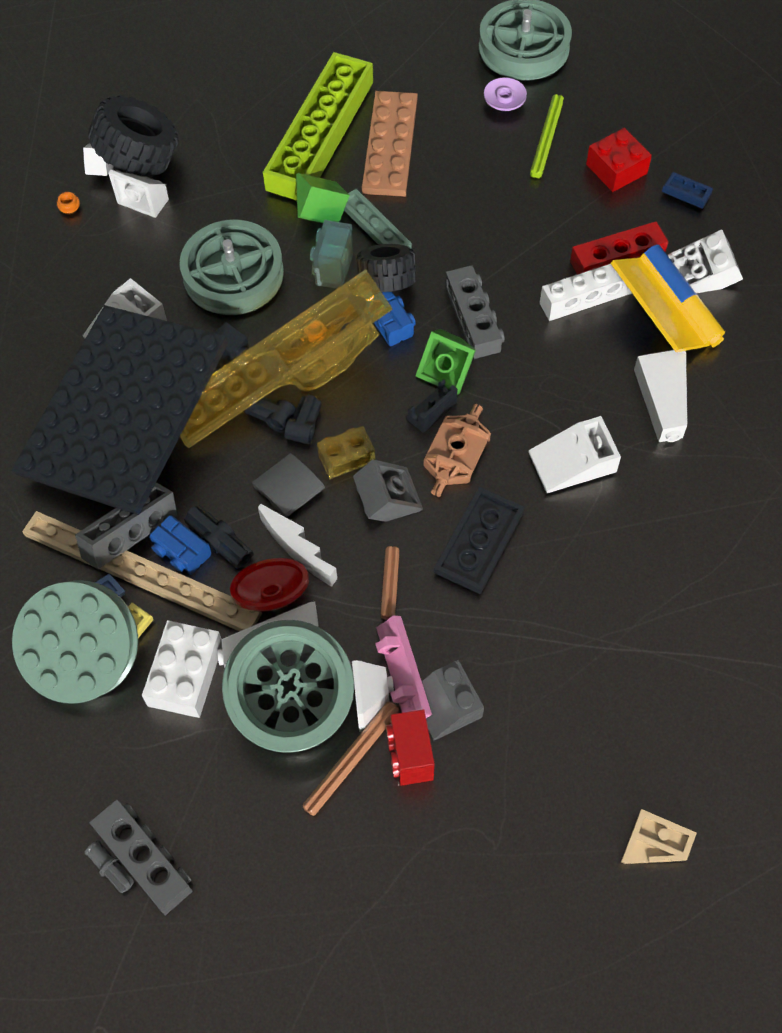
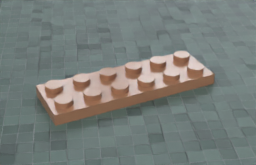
M375 92L362 194L406 197L418 93Z

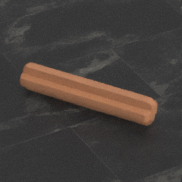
M388 546L385 550L381 618L384 620H388L395 615L399 567V548L396 546Z

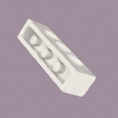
M608 264L542 286L540 305L548 320L551 321L632 294V292L613 266Z

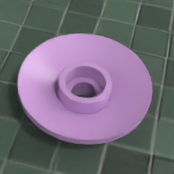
M512 78L495 79L488 83L484 90L485 101L491 107L502 111L519 108L525 102L527 95L523 84Z

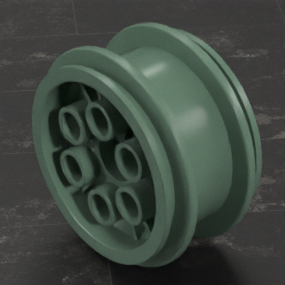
M280 620L256 628L237 644L225 666L222 693L225 708L232 723L248 740L260 747L276 752H298L319 745L338 730L351 707L354 693V678L351 664L345 651L329 633L311 623L298 620ZM306 644L315 650L304 663L300 658ZM270 646L278 661L273 663V665L261 653ZM292 651L297 657L295 664L289 667L284 666L281 661L283 653ZM316 663L321 667V674L318 678L310 679L307 677L306 668L309 664ZM264 666H269L273 670V677L268 682H262L258 677L259 670ZM296 674L293 683L297 687L296 691H289L283 699L285 687L282 686V682L289 681ZM334 678V689L317 687L318 681ZM245 683L262 685V691L246 695ZM303 688L301 695L298 696L300 689ZM312 691H319L323 696V701L318 707H312L307 702V696ZM264 694H270L274 698V706L269 710L262 709L259 704V700ZM290 706H294L299 710V718L293 723L286 721L284 718V711ZM306 708L318 719L311 726L308 725L303 714V710ZM274 710L280 712L275 729L265 724Z

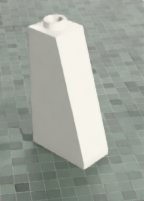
M675 350L638 356L634 371L658 441L674 442L683 438L687 427L686 351L675 352Z
M309 602L221 639L222 649H218L219 665H224L225 667L229 656L237 644L251 631L267 623L280 620H298L319 627L315 602ZM305 644L300 660L305 663L315 649ZM271 646L261 652L272 665L278 662ZM292 651L283 653L281 657L284 666L294 665L297 659L296 654ZM264 666V667H262L261 669H267V668H270V667H269V666Z

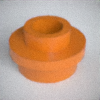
M64 192L58 197L57 206L63 213H72L79 208L80 201L73 193Z

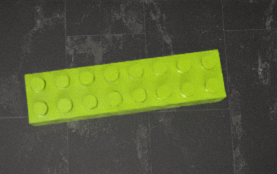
M333 52L263 171L265 191L297 200L296 174L301 173L318 178L321 177L373 84V63Z

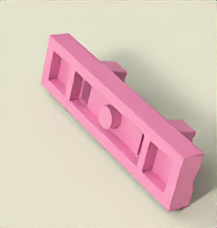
M393 615L386 622L376 627L380 641L375 643L378 653L385 655L388 669L393 679L395 691L390 693L393 703H399L402 713L424 709L426 718H428L432 713L401 616Z

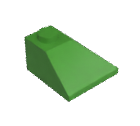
M442 329L432 331L416 377L436 386L444 379L446 388L449 390L454 385L458 389L457 395H459L476 349L462 338Z

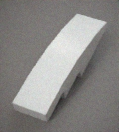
M260 504L258 507L260 519L278 544L290 557L304 565L308 572L332 587L337 580L336 568L321 560L320 547L305 540L304 527Z

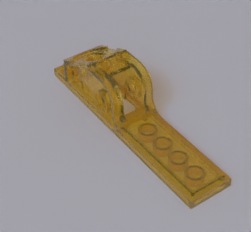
M365 269L212 374L180 435L185 446L190 448L281 386L292 384L303 391L314 390L344 372L364 348L380 335L372 323L393 310L367 270ZM346 323H349L348 325L345 326L346 328L341 331V328H342Z

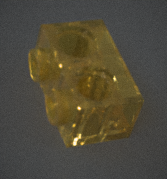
M364 426L348 429L343 434L326 437L317 443L318 455L329 479L361 468L371 460H375V449ZM360 445L361 447L355 448L353 446ZM333 453L338 454L337 456H330Z

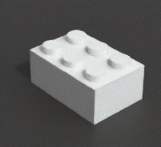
M167 620L142 693V697L148 707L200 718L218 662V649H222L219 631Z

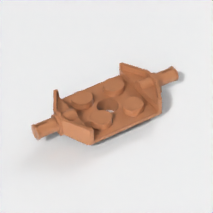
M474 404L470 414L446 416L424 458V467L436 479V483L431 490L434 496L437 493V497H440L447 484L470 483L471 475L491 437L489 430L478 421V417L483 410L480 405L477 408V404ZM458 441L463 443L464 447L454 449L451 444Z

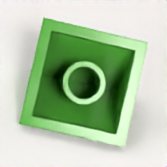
M301 173L296 174L298 218L335 226L338 225L350 195L335 181Z

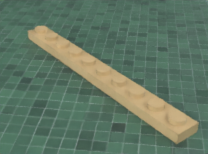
M36 511L22 531L26 537L87 563L81 559L75 536L81 530ZM129 551L123 552L100 568L102 571L238 631L256 625L262 615V612L251 611L238 606L232 597Z

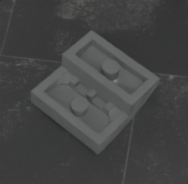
M291 453L252 482L254 488L270 501L272 507L286 518L325 488L324 484L315 474Z

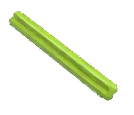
M555 94L552 97L531 167V177H542L564 98L562 95L558 96Z

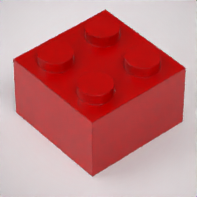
M622 128L589 146L586 165L614 192L646 175L652 155L625 128Z
M425 710L392 714L391 724L386 725L389 751H395L391 752L393 777H399L400 786L433 781L434 759Z

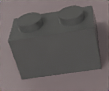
M371 460L353 476L368 519L386 522L420 512L423 509L407 467Z
M459 660L433 671L422 681L432 713L431 716L426 718L433 741L483 717L484 706Z

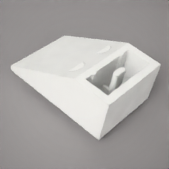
M723 230L668 254L669 258L696 293L723 289L743 280Z
M131 278L116 289L104 304L167 321L163 304ZM99 313L97 314V316L95 317V319L93 320V322L90 324V326L88 327V329H87L86 332L84 333V335H83L84 338L87 337V335H88L90 329L92 328L94 322L96 321V319H97Z
M601 416L579 422L529 450V455L546 493L615 473L621 459Z

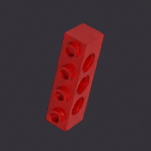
M652 222L572 247L570 263L578 275L611 264L613 260L640 258L644 252L654 245H660L666 252L668 240L658 223Z

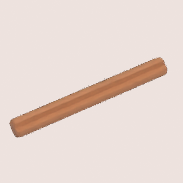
M386 702L303 803V808L312 816L316 815L383 733L386 725L391 723V715L399 713V708L394 703Z

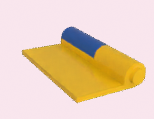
M660 245L652 246L640 258L620 259L611 262L613 268L675 352L710 345L715 347L724 340V329Z

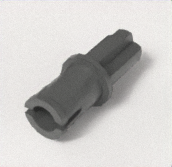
M99 840L88 846L85 850V855L100 869L99 874L106 876L120 893L128 891L134 884V880L119 865V859L117 857L113 858Z

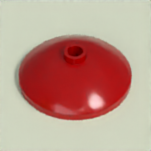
M287 558L267 559L256 562L240 571L231 582L230 593L233 601L242 608L257 612L273 611L296 601L306 590L309 576L305 566L298 561Z

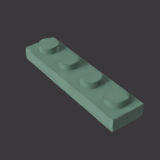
M357 189L348 193L350 196L344 211L378 245L400 244L412 248V243Z

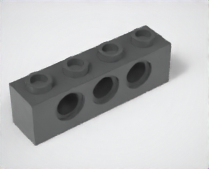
M473 265L447 271L445 287L467 343L476 349L473 358L476 359L500 353L502 342L505 340L504 333L501 328L497 327L496 313L494 310H490L487 292H483L481 288L482 280L480 274L475 273Z
M155 483L139 515L115 508L75 534L81 559L100 569L150 535L158 526H161V523L169 515L175 518L177 511L173 492Z
M115 800L89 823L166 916L193 892L188 886L191 879L181 867L175 870L169 863L174 858L163 845L159 849L154 845L152 840L155 838V835L146 824L140 828L134 819L138 815L128 803L122 806L118 800ZM132 828V833L127 839H119L123 829ZM141 850H150L147 859L137 861V855ZM159 871H168L165 881L161 883L154 882L155 875Z

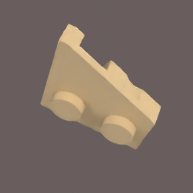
M641 809L621 863L686 861L696 832Z

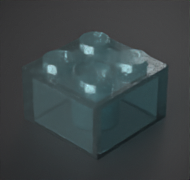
M324 220L322 229L319 228L317 231L316 247L313 246L310 253V260L313 261L312 275H315L316 285L342 290L353 257L352 224Z

